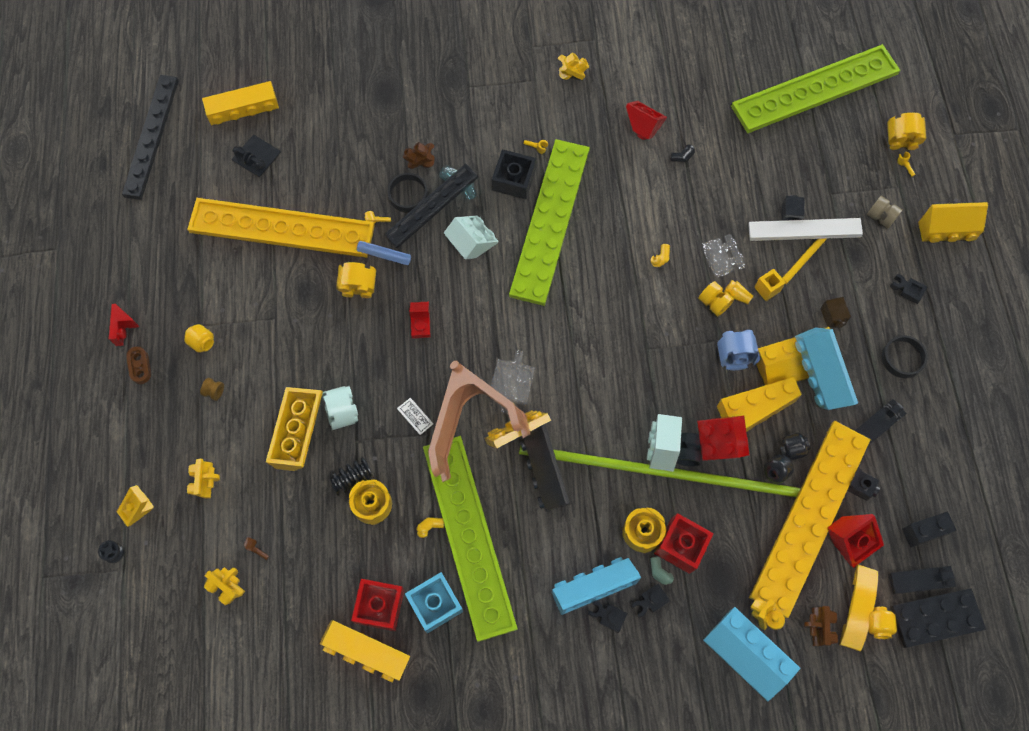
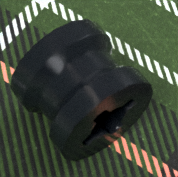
M107 540L99 546L98 555L104 561L117 563L124 556V548L112 540Z

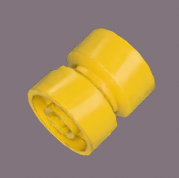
M714 281L703 290L698 299L704 305H710V310L718 317L730 307L735 299L729 293H723V288Z

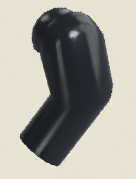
M688 144L681 153L671 152V161L687 162L694 155L695 148Z

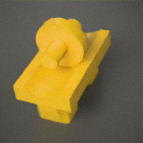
M574 53L567 57L562 54L558 57L563 64L559 68V76L562 79L568 80L572 76L581 80L585 78L584 71L589 68L586 59L581 58L579 60L578 56Z
M196 459V464L189 466L188 473L190 476L195 477L194 483L187 485L188 494L205 499L211 498V488H213L215 481L220 480V475L214 474L215 468L213 463L203 461V459Z
M224 567L222 570L208 571L205 575L208 579L204 588L211 593L216 592L218 588L221 589L223 592L218 599L224 605L230 604L235 598L241 597L245 592L237 585L240 580L236 577L238 574L236 568L227 570Z
M759 597L756 598L751 605V610H753L752 616L759 620V627L766 630L768 625L773 630L781 629L785 624V617L781 612L776 611V603L771 599L766 603Z

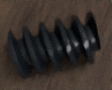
M363 457L361 458L360 465L353 461V468L349 464H346V471L340 467L338 475L331 471L332 478L329 479L337 496L340 495V489L346 493L347 486L352 489L355 486L354 482L358 483L362 479L367 481L369 480V475L373 477L369 465Z

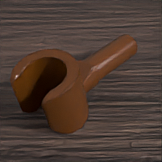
M247 537L244 542L245 549L267 560L269 556L255 547L257 541Z

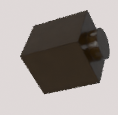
M844 297L826 300L820 308L826 325L829 328L844 327L851 318Z

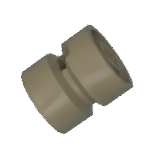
M881 195L869 210L867 216L873 220H880L879 224L889 229L903 209L895 204L890 205V201Z

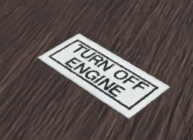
M411 398L397 408L420 435L433 425L431 420Z

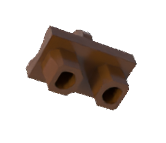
M418 142L413 149L406 148L403 158L409 161L408 167L410 169L420 165L426 168L432 167L435 157L431 154V150L435 145L432 143L424 145Z
M829 606L812 608L810 622H804V627L810 628L813 646H830L838 642V634L830 631V624H835L837 621V613L831 611Z

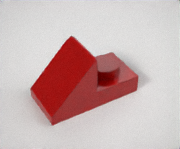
M429 301L410 303L409 313L411 317L412 338L431 337Z
M112 304L109 340L115 346H123L124 339L126 338L125 328H138L139 326L120 307Z

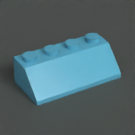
M813 328L796 335L797 342H795V345L802 355V365L808 372V382L815 392L816 396H814L816 404L820 408L827 410L858 404L833 329Z
M620 557L611 561L612 565L604 568V565H600L592 569L593 573L588 575L581 573L574 576V580L566 583V580L555 584L552 594L560 614L563 615L638 583L641 576L629 558L623 560Z
M736 607L729 610L703 640L767 702L784 688L800 670V667Z

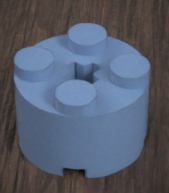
M752 330L735 333L733 331L724 332L722 334L723 337L717 342L721 366H726L728 370L748 368L747 364L753 362V365H755L760 360V355L757 352L756 337Z

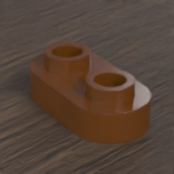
M133 347L126 355L129 376L136 384H144L151 377L148 354L141 347ZM144 373L143 377L139 378V375Z

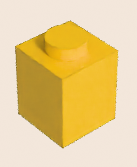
M772 269L758 279L754 288L765 301H768L781 292L786 282L775 269Z

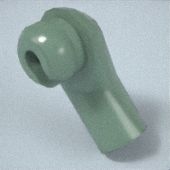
M650 558L653 578L661 584H671L674 580L673 574L662 569L661 558Z

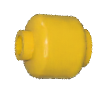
M200 324L189 327L185 332V343L196 352L208 351L214 344L213 333Z
M874 607V611L870 612L868 632L874 635L876 639L892 638V635L897 632L895 614L887 611V607Z

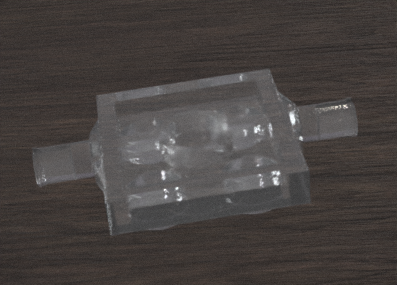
M516 350L514 361L498 359L491 387L511 402L527 405L535 367L523 364L521 362L523 352L520 351L519 354V350ZM502 407L501 412L504 413L505 411L508 414V411Z

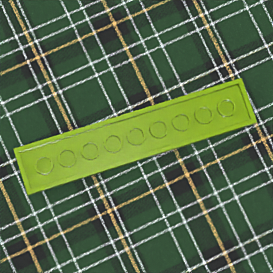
M882 44L732 102L731 107L748 134L899 74L900 69Z
M555 139L510 289V298L545 306L590 147Z
M461 436L453 438L448 455L451 478L445 482H442L441 475L437 477L433 475L428 454L430 445L423 446L477 642L518 630Z

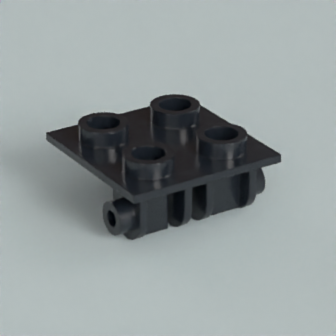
M253 134L243 147L235 146L233 148L235 156L231 160L260 178L281 151Z

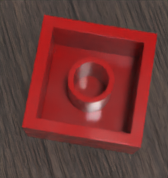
M744 415L697 421L702 461L740 458L750 455Z
M677 513L670 519L666 527L665 537L656 547L654 554L690 574L698 568L714 533Z
M361 579L351 621L358 625L396 631L404 588L398 585Z

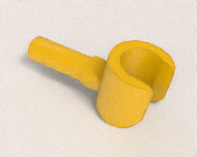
M524 140L523 143L537 148L540 154L545 153V148L548 147L546 140H541L539 143Z
M905 152L903 157L899 154L897 163L905 166L911 177L915 176L916 174L908 162L910 153Z
M373 211L365 212L366 221L374 222V224L376 222H391V217H375Z

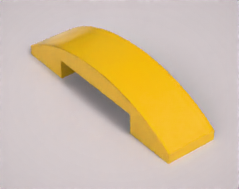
M857 565L852 584L855 586L846 624L843 625L839 645L861 651L869 630L870 612L874 610L878 571Z

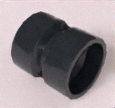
M681 433L680 453L676 464L689 467L701 465L702 454L699 451L701 449L699 434Z

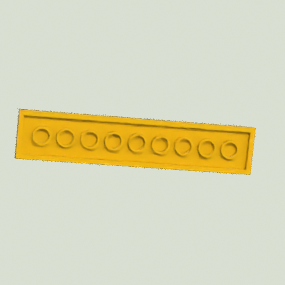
M196 198L187 230L189 233L368 258V254L357 251V245L359 241L371 243L375 224L370 221Z
M837 421L832 422L749 596L750 599L755 601L759 597L766 603L771 599L776 603V611L781 612L785 618H789L829 531L827 527L832 524L871 439Z

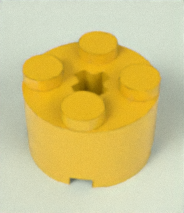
M903 113L900 118L895 119L894 116L887 122L888 143L892 150H897L901 147L915 150L926 140L925 118H921L919 113Z
M353 262L344 263L343 267L339 265L336 289L342 292L344 297H353V294H358L363 298H371L375 288L376 269L372 266L368 269L365 268V264Z
M377 480L358 482L352 488L349 494V505L358 520L366 524L375 525L386 519L392 508V499L384 484ZM368 500H370V501H373V500H374V503H373V504H368L367 501H368Z
M639 508L632 511L623 526L622 535L627 545L633 550L642 553L656 549L666 534L664 518L658 511L652 508ZM646 527L648 529L647 532L642 533L641 529Z

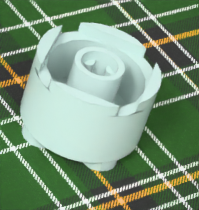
M349 386L339 387L322 393V399L325 400L326 414L332 430L355 424L358 421L357 408L352 402V393Z

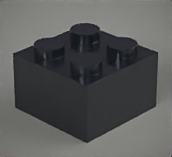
M502 149L492 177V191L527 199L536 172L537 158Z

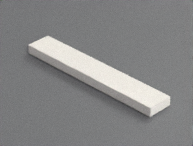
M861 218L749 222L748 225L750 241L862 237L863 235Z

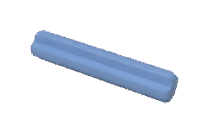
M359 241L357 245L358 252L409 265L411 260L410 254L364 241Z

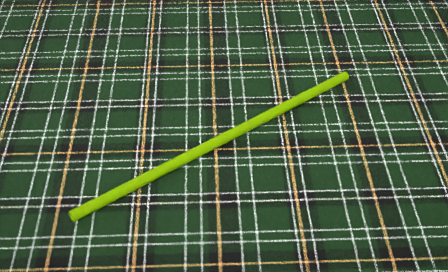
M520 445L519 454L528 456L527 450L523 451ZM553 450L556 460L790 497H797L801 489L675 468L673 472L651 469L649 464Z

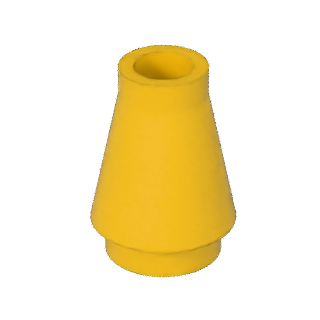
M731 280L724 290L735 300L745 304H749L753 298V295L738 281Z

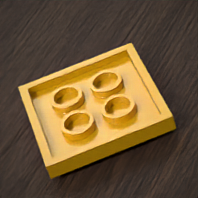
M533 410L525 413L530 431L551 421L548 413ZM511 421L505 423V428H496L489 431V436L484 439L487 445L499 448L522 436L521 430L518 432L514 431Z

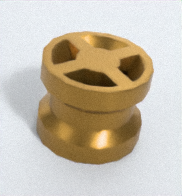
M207 378L201 386L200 394L204 397L210 396L212 400L217 401L224 391V383L214 382L212 378Z

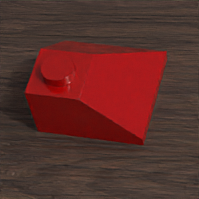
M638 100L626 105L632 130L643 140L653 138L667 119L665 115Z
M873 514L842 516L827 527L832 543L853 568L884 546L876 518Z

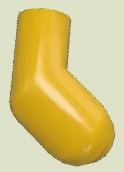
M662 244L660 255L651 257V263L654 267H661L669 261L670 245Z
M426 518L418 524L416 528L418 531L417 535L425 538L428 536V531L431 528H444L443 518Z

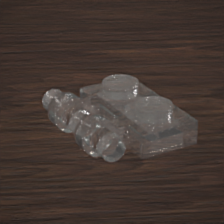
M731 234L724 237L727 243L722 244L720 238L702 244L703 251L715 278L732 273L734 270L732 265L737 264L739 269L745 267L744 257L742 253H739L738 244ZM730 250L733 257L729 258L726 251Z

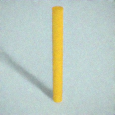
M827 238L817 239L782 278L786 282L785 284L793 278Z

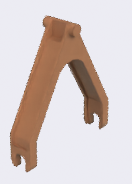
M453 361L450 365L452 373L428 450L432 473L435 477L441 475L442 482L451 478L448 455L462 407L473 396L486 394L508 411L514 431L518 432L521 430L523 438L530 435L525 413L458 361Z

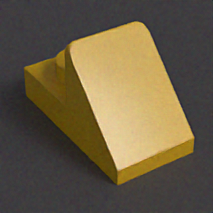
M136 485L130 487L117 513L126 526L129 527L150 512L154 506Z

